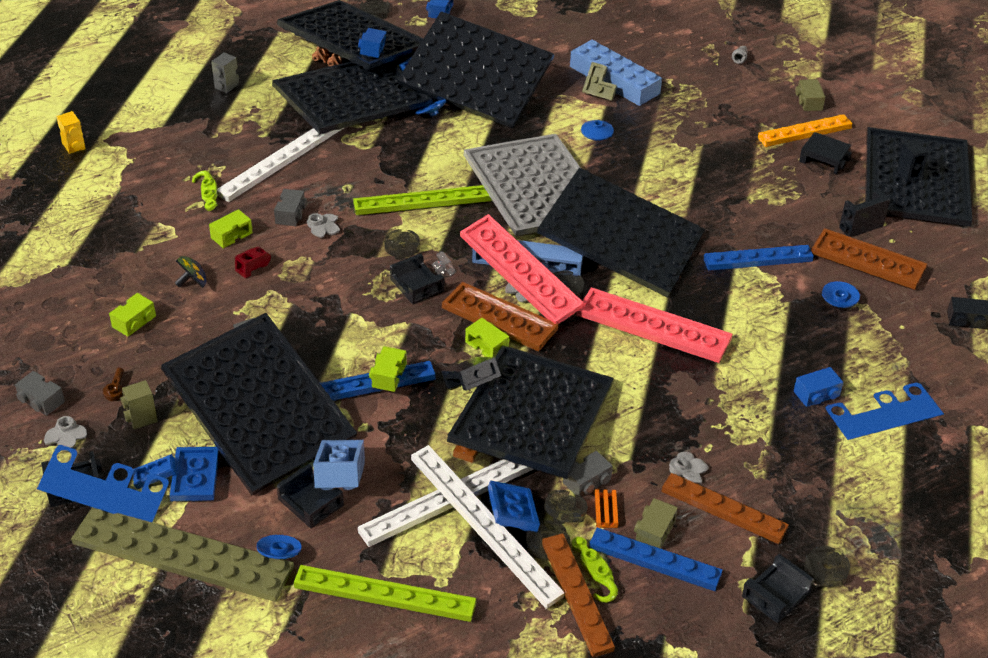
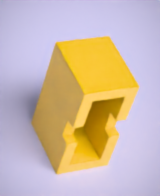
M71 111L56 116L61 131L62 144L69 154L86 149L81 124L74 112Z

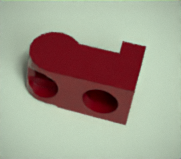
M261 247L251 248L235 256V271L246 279L251 276V271L259 267H266L271 261V255Z

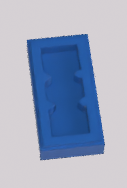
M170 454L133 469L134 486L137 489L142 488L147 477L151 474L164 478L175 475L176 468L173 455ZM158 479L152 480V481L149 483V485L152 484V483H155V482H157V481H160V480H158Z

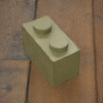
M818 79L799 80L795 93L799 97V104L802 105L803 110L823 111L825 95Z
M146 380L122 388L123 397H120L123 408L126 409V411H123L127 423L131 422L134 430L158 422L153 395Z
M653 498L650 506L646 505L644 508L643 519L638 520L635 525L636 541L661 549L676 521L678 507Z

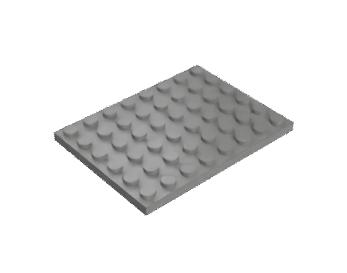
M557 134L464 149L463 154L515 236L537 232L538 227L580 167Z

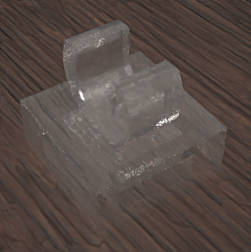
M440 251L437 253L436 256L439 261H435L432 264L435 272L443 275L446 271L450 276L456 273L451 261L444 252Z

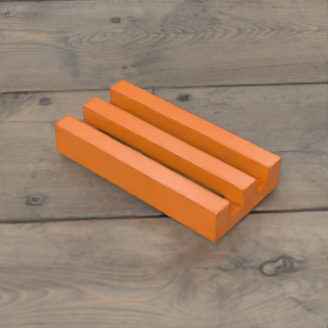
M595 489L596 528H618L616 490L608 493V490L599 492V490ZM600 498L604 500L605 522H601ZM608 499L612 500L613 522L609 521Z

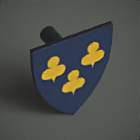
M181 256L176 260L185 270V273L175 281L178 287H181L191 277L202 288L206 285V275L199 262L187 256Z

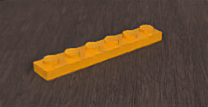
M843 114L760 132L758 139L765 147L810 138L814 132L824 135L851 129L852 122Z

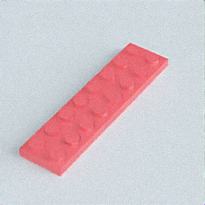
M489 214L460 231V237L544 317L551 320L554 324H560L584 307V302Z
M592 287L583 299L584 307L576 313L577 316L720 363L733 335L732 333Z

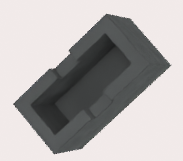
M222 53L211 61L216 89L228 93L239 85V76L236 73L238 68L236 57Z
M283 189L280 196L282 202L278 201L274 209L275 224L296 227L298 221L302 219L303 209L307 207V199L304 196V191Z
M32 371L15 384L16 396L22 403H27L36 412H41L47 416L65 402L62 388L51 381L48 383L44 382L45 377Z
M594 451L584 457V462L581 464L575 462L568 479L563 478V484L578 498L592 493L594 489L601 485H606L611 480L613 466L598 451Z

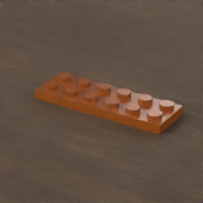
M825 228L811 251L812 254L914 290L927 267V263Z
M464 282L442 302L443 309L472 322L484 318L499 330L505 332L509 339L538 352L558 330V323L554 324L551 320Z

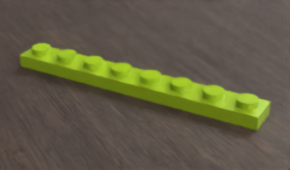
M483 185L353 198L356 215L493 201Z
M300 565L294 580V588L468 622H471L476 606V598L304 565Z

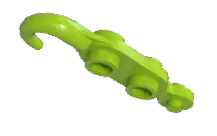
M203 170L194 175L192 183H195L197 178L204 176L201 184L202 199L206 202L204 205L205 209L211 211L217 206L215 202L218 195L217 183L211 177L210 172Z
M575 537L572 540V548L580 553L581 564L596 582L606 586L610 591L608 596L602 597L594 593L593 597L600 602L607 603L613 601L618 595V588L614 583L611 568L596 550L587 547V541L584 538Z

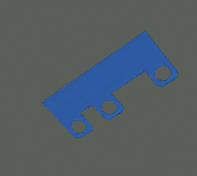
M920 383L903 386V390L911 399L909 401L900 403L889 390L877 392L874 394V398L882 408L851 415L843 403L826 406L827 412L847 440L944 415ZM916 386L921 389L922 393L920 395H913L909 392V388ZM881 394H888L892 397V401L884 403L879 399V396ZM835 406L841 407L844 410V414L840 416L835 415L831 409Z
M58 445L55 448L37 490L112 514L119 513L153 522L168 487V479L151 474L147 477L140 492L127 488L134 473L132 467L120 463L113 464L105 481L71 470L77 456L75 449L64 445ZM62 450H67L71 453V459L66 463H61L57 460V454ZM118 468H123L128 473L127 478L123 481H117L113 476L114 471ZM158 479L162 482L163 488L159 492H152L149 489V483L152 480Z

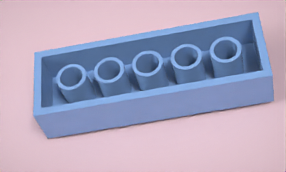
M590 40L571 51V68L587 76L592 62L607 66L608 69L604 82L617 85L616 93L638 106L660 94L662 83L660 76L594 40Z

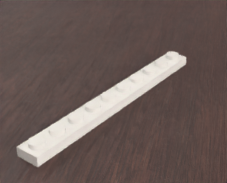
M314 128L218 188L217 196L227 202L232 201L344 128L324 134H319Z
M429 445L411 455V460L546 609L564 598V591L504 526L495 523L494 515Z
M503 459L460 480L475 496H478L488 491L490 480L506 483L533 470V468ZM436 490L359 526L358 533L367 546L370 547L453 508V505L439 490Z

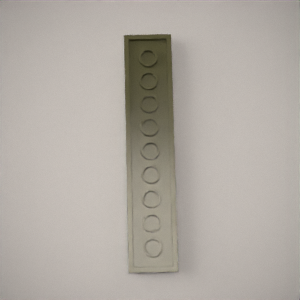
M93 507L71 538L72 544L274 602L279 598L294 569V562L268 558L256 551L127 515L112 514Z

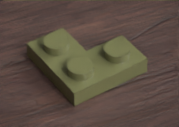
M592 62L582 92L613 102L618 86L604 82L608 69L607 66Z

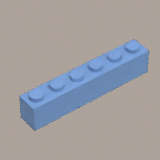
M517 240L551 273L580 276L583 255L561 245ZM473 249L472 263L490 265Z

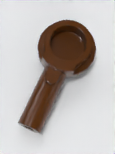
M117 368L112 383L103 388V395L108 401H117L122 397L123 387L120 385L124 373L123 368Z

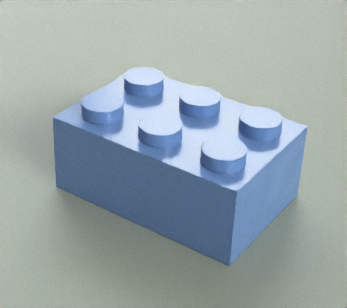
M322 440L313 463L315 488L331 490L342 487L345 490H351L358 487L365 465L364 440Z

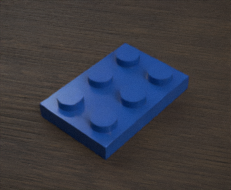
M216 446L176 447V474L172 475L170 501L214 500L219 461V449Z
M490 480L488 492L495 523L504 527L511 526L520 528L523 531L537 532L540 523L531 490Z

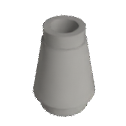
M740 46L732 53V59L735 63L741 64L746 61L748 52L746 46Z

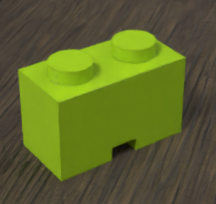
M239 209L209 224L211 239L223 249L235 243V239H243L253 233L251 219Z
M139 293L126 301V305H120L109 313L112 327L127 337L156 317L154 302Z
M480 318L466 328L465 342L475 350L481 349L485 357H496L502 345L509 347V336L484 318Z
M383 346L381 353L376 355L375 366L371 367L369 372L373 388L392 392L396 391L400 378H397V376L403 374L407 365L406 350Z

